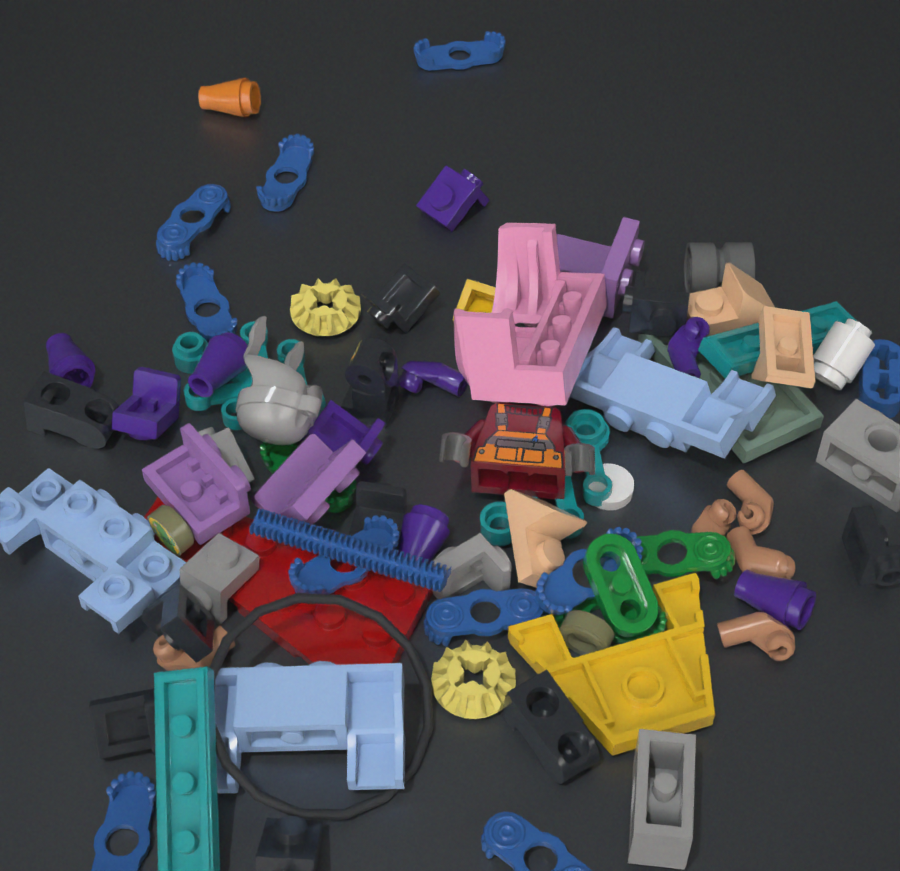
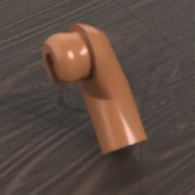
M740 470L732 475L727 482V487L742 502L741 511H738L737 514L739 526H746L751 534H758L766 530L771 523L774 500L745 470Z
M725 499L715 500L712 505H708L702 510L691 528V533L716 532L725 536L730 529L731 523L736 519L737 513L734 505Z
M746 526L736 527L727 534L726 538L735 552V558L742 573L748 569L755 573L791 579L794 576L796 567L794 560L779 550L757 546L750 530Z
M755 612L717 623L724 648L750 641L766 652L773 660L777 661L789 659L795 651V637L792 631L766 612Z
M221 626L214 629L213 652L197 663L184 650L178 651L170 646L163 635L155 641L153 652L157 657L158 665L167 671L210 667L218 647L227 632ZM234 641L231 643V646L228 651H230L234 646H236Z

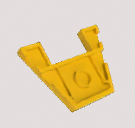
M696 573L653 585L658 606L666 614L667 631L575 658L571 657L553 614L508 626V640L513 648L537 674L546 669L583 719V724L612 756L636 749L639 729L685 734L713 724L715 716L709 659L704 642L703 632L705 626L703 610L700 608L699 600L700 584Z

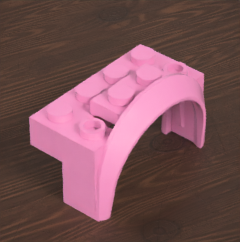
M505 223L500 226L497 280L492 313L467 312L461 309L454 310L456 362L460 373L470 385L472 400L491 401L492 403H534L546 407L566 405L607 307L605 274L560 272L556 224ZM524 323L526 327H517L515 324Z

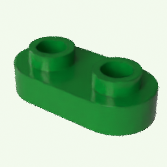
M604 534L597 537L585 552L583 567L604 620L612 628L613 632L624 637L639 636L645 633L657 618L658 602L637 551L628 539L618 534ZM605 556L613 558L617 564V570L606 571L600 564V558ZM622 604L632 605L637 612L636 619L630 620L623 617L620 612V606Z

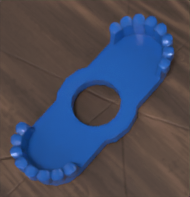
M486 31L482 41H454L439 46H430L429 40L424 38L423 41L419 40L415 43L414 54L418 66L425 70L467 69L472 66L492 64L501 60L506 40L504 36H501V33H496L495 31L492 33ZM462 50L468 52L470 57L464 60H456L451 58L449 54L453 51Z
M299 134L289 135L288 138H283V142H279L280 154L275 164L266 173V183L264 187L257 186V196L262 207L266 210L278 212L289 208L298 191L305 186L307 172L312 164V156L314 155L313 142H311L310 138L306 139L305 135H301V137ZM282 172H293L298 176L292 183H280L275 180V177Z
M216 184L201 186L185 202L180 203L173 209L171 217L157 231L156 248L158 254H161V258L166 257L168 261L171 259L177 261L179 258H185V255H190V242L200 232L205 231L212 225L214 217L222 208L224 212H230L231 202L225 188ZM196 210L205 215L202 220L196 223H187L181 220V216L188 211Z
M193 262L190 266L184 265V269H179V274L176 275V285L180 289L181 297L186 305L187 319L196 326L198 333L207 342L212 337L225 332L237 334V318L231 317L229 302L219 293L214 283L213 269H209L208 265L204 266L202 263L196 264ZM203 303H215L220 307L219 312L210 317H202L195 312L196 308Z
M374 515L372 519L366 517L363 530L351 536L350 541L352 537H357V541L358 539H363L362 544L366 540L369 541L368 546L370 542L375 543L374 548L376 544H380V550L382 546H387L386 552L388 548H393L392 553H394L399 540L398 526L396 523L393 524V519H387L384 515L380 518ZM323 554V556L318 555L303 564L300 558H296L294 563L290 564L288 573L290 583L296 593L331 594L344 585L360 582L367 576L369 571L366 567L364 569L360 568L359 565L353 571L346 573L338 572L330 565L331 557L326 558L325 554Z
M621 527L608 529L606 534H618L628 539L635 547L639 559H642L643 547L640 546L641 539L636 538L637 534L635 532L630 533L628 528L622 530ZM579 549L572 552L565 559L563 565L550 574L542 573L537 581L535 592L539 607L546 613L562 615L570 612L585 600L595 599L592 588L580 586L575 581L572 572L574 565L583 561L587 549ZM607 556L600 558V564L606 571L617 570V564L613 558Z
M520 588L504 591L479 589L468 595L447 597L433 602L429 606L424 619V630L429 641H434L436 645L442 643L444 646H448L453 636L468 634L492 636L499 634L503 630H508V626L546 616V612L539 607L536 600V592L530 589ZM490 602L499 608L500 615L494 622L480 623L471 616L470 611L477 603Z
M129 771L127 775L120 774L118 780L113 779L111 786L106 788L110 802L104 823L99 827L94 837V850L96 854L91 871H139L141 862L147 857L151 848L149 830L155 810V787L150 782L148 776L143 777L141 772L135 774L133 771ZM120 829L133 830L139 836L137 847L125 856L113 855L106 848L109 836Z
M513 812L495 814L488 820L483 829L481 848L485 852L486 858L491 859L496 855L511 866L514 871H530L525 865L524 855L529 849L536 846H545L556 855L557 864L552 871H592L587 865L569 853L565 844L558 837L548 832H541L523 817Z

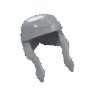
M261 316L251 328L249 344L243 356L244 363L252 375V384L250 387L243 388L238 394L235 409L240 427L257 440L274 445H291L300 441L307 434L310 427L314 425L322 404V388L317 385H306L302 375L296 371L303 358L304 343L302 341L296 343L294 348L288 352L284 364L258 356L261 345L266 337L267 317Z

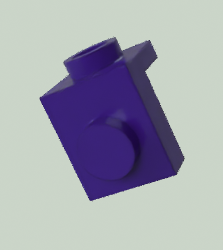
M446 165L416 206L424 214L453 232L475 201L485 207L490 200L480 190L484 184L475 175L466 169H463L459 174Z
M145 367L136 369L133 376V395L113 411L112 429L129 433L131 437L139 440L157 439L179 418L181 377L177 374Z
M330 400L301 441L303 442L310 434H315L334 452L353 439L366 452L360 461L367 465L383 444L377 436L386 423L377 418L368 428Z

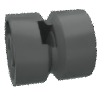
M713 242L687 243L684 257L685 292L694 293L721 287L725 264L728 262L755 279V256L752 243L726 242L721 249H717Z

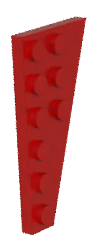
M157 497L144 516L145 519L161 505H165L159 497ZM248 517L242 518L220 532L223 536L259 555V570L228 599L238 607V612L244 617L258 606L295 594L296 592L290 583L288 573L290 564L294 563L296 558H300L303 564L319 555V552L314 554L313 550L308 552L307 548L303 551L301 547L297 549L295 545L291 547L289 543L285 545L284 542L279 543L278 540L274 542L272 538L268 540L266 536L262 538L260 534L258 536L255 533L250 534V525L254 519ZM155 534L153 536L154 541L169 550ZM211 539L201 545L194 540V545L178 557L187 562ZM336 558L330 562L333 569L342 573L350 572L357 568L354 566V563L349 565L347 561L345 564L342 560L340 562L337 561ZM371 569L360 582L344 585L331 594L342 595L381 612L410 640L433 595L432 588L429 590L426 586L423 588L420 584L416 586L414 582L410 584L408 580L404 582L402 578L397 580L396 576L391 578L390 574L385 576L384 572L381 575L378 573V570L374 573ZM297 603L263 615L253 623V625L293 657H301L308 664L317 661H328L336 665L398 663L404 651L376 621L340 605Z

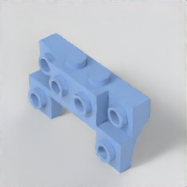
M615 327L612 328L597 347L587 353L570 394V397L603 410L605 420L617 430L623 432L628 430L646 436L648 440L662 448L671 446L687 452L692 445L724 459L744 429L753 432L776 397L772 384L767 383L765 387L758 386L740 379L738 372L733 370L730 371L722 384L711 394L707 381L651 361L650 358L655 352L651 340L645 339L643 343L622 336L620 330Z
M48 468L20 493L15 492L10 487H7L0 493V543L4 551L10 555L22 544L41 534L46 548L94 581L78 596L81 607L86 611L91 608L112 624L113 630L118 634L140 617L147 607L180 584V568L186 562L154 541L153 536L155 533L147 519L138 513L131 515L119 507L115 499L105 490L98 489L96 491L81 480H78L73 485Z
M317 661L308 666H281L276 663H261L255 667L220 668L215 679V723L230 760L239 769L241 765V752L347 750V784L349 790L405 789L404 673L402 663L336 665L328 661ZM217 756L218 793H238L239 784L221 766Z

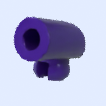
M691 317L688 319L686 324L679 328L668 344V354L674 369L700 378L701 372L695 358L700 353L698 349L703 337H707L710 332V326L703 318Z
M409 361L401 367L403 372L398 378L399 386L413 393L420 392L424 380L458 397L465 392L468 386L467 381L459 371L441 362Z

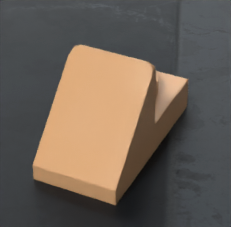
M728 262L725 264L721 287L690 293L686 322L691 317L703 318L710 326L708 336L759 323V316L763 306H775L761 283Z
M763 306L759 316L760 355L752 372V379L813 388L815 384L810 313Z
M510 489L504 493L518 582L537 588L536 584L542 573L550 574L563 565L565 556L561 540L586 526L587 521L548 502Z

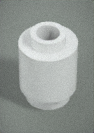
M847 319L845 324L835 321L813 355L815 378L837 390H842L846 382L852 383L875 347L874 342L869 338L872 332L866 326L853 319Z

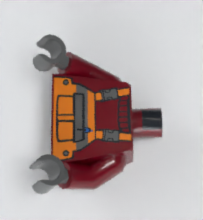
M495 403L490 407L486 419L478 420L464 434L450 432L442 435L439 461L454 460L460 463V466L468 467L469 460H471L472 492L504 495L505 492L512 489L532 497L564 499L565 476H572V472L581 473L584 471L589 472V475H595L594 446L581 443L571 427L562 425L561 411L556 407L540 406L534 403Z

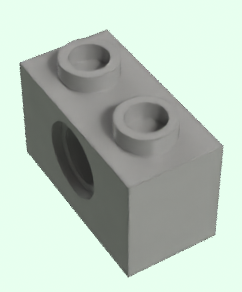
M855 399L824 431L816 462L897 513L900 510V425L880 411Z
M639 729L633 760L628 847L629 864L685 870L693 840L696 735Z

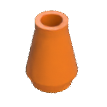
M246 77L211 86H201L199 90V104L202 110H213L248 118L250 114H257L261 105L260 88L256 81H249Z

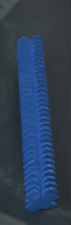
M261 508L258 509L254 521L250 525V534L255 533L256 536L260 534L262 538L266 536L268 540L272 538L274 542L278 540L279 543L284 542L285 545L289 543L291 547L295 545L297 549L301 547L303 551L307 548L308 552L313 550L314 554L319 552L320 556L325 554L326 558L330 556L332 560L336 558L337 561L340 562L342 560L345 564L348 561L349 565L354 563L355 567L360 565V568L364 569L366 567L368 571L372 569L374 573L378 570V573L381 575L384 572L385 576L390 574L391 578L396 576L397 580L402 578L404 582L408 580L410 584L414 582L416 586L420 584V586L423 588L426 586L429 590L432 588L434 591L438 590V592H441L445 588L447 579L451 574V567L446 570V564H443L442 568H440L441 563L437 562L435 567V561H431L429 565V559H425L424 563H422L423 557H419L418 561H416L417 556L413 555L412 559H409L410 553L403 557L405 552L401 551L400 555H398L399 550H394V553H392L393 548H388L386 552L387 546H382L380 550V544H376L374 548L375 543L370 542L368 546L369 541L365 540L362 544L363 539H358L357 541V537H352L350 541L351 535H346L345 538V534L341 533L340 537H338L339 532L335 531L333 535L334 530L329 529L327 533L328 528L322 529L321 526L316 527L315 524L310 526V523L305 521H299L292 517L287 518L284 515L281 517V514L278 515L269 510H261Z

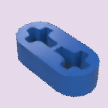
M879 339L873 341L875 347L859 370V401L880 411L890 419L895 417L900 411V346L892 341ZM880 360L884 361L887 367L886 370L880 369ZM877 388L884 389L885 399L879 398V393L876 392Z

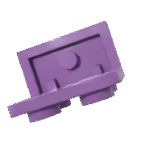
M623 217L611 247L557 234L560 272L605 274L607 307L603 314L605 317L613 318L621 296H624L625 287L631 286L633 279V270L631 268L632 266L638 267L640 264L645 241L638 239L640 221Z

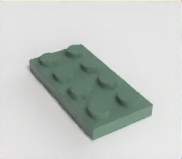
M638 334L639 342L643 343L645 339L652 341L655 349L652 358L657 363L674 369L668 354V344L672 337ZM699 353L695 358L701 372L699 379L707 381L710 393L712 394L725 378ZM752 372L739 376L740 379L761 387H765L767 383L772 384L776 397L753 432L744 429L731 448L743 463L751 461L821 427L824 415L797 386L752 379Z

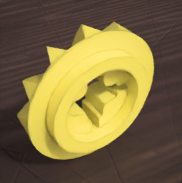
M336 278L329 284H323L319 279H317L314 286L301 284L299 294L291 295V319L299 329L311 335L332 336L345 332L358 321L361 314L360 296L354 294L352 285L340 286ZM317 302H322L323 304L333 302V308L325 305L318 308Z
M465 640L461 647L453 650L446 647L440 660L434 662L431 677L432 691L438 703L448 712L467 719L486 718L503 709L506 692L516 686L515 668H512L506 652L499 653L493 650L488 641L483 646L471 645ZM463 668L465 670L468 669L474 674L481 670L484 671V686L482 684L479 685L473 680L466 684L463 683Z

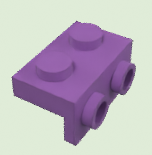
M188 423L180 428L183 445L143 468L142 473L146 484L165 505L173 508L190 527L195 540L201 545L250 514L247 492L251 488L242 470L236 465L229 467L222 459L221 452L215 441L208 434L201 436Z
M310 434L254 493L251 501L258 509L261 508V510L264 509L275 512L278 515L281 514V517L284 515L287 518L292 517L299 521H305L310 523L311 526L329 509L330 505L325 499L334 489L338 493L342 492L359 475L360 472L355 468V465L363 458L366 452L353 439L333 452L317 435Z

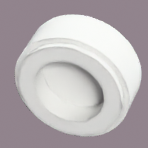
M603 464L605 475L612 481V494L608 499L602 501V506L597 508L603 510L621 509L632 499L634 490L633 477L625 468L619 465ZM593 482L588 486L594 492H602L607 488L601 482Z

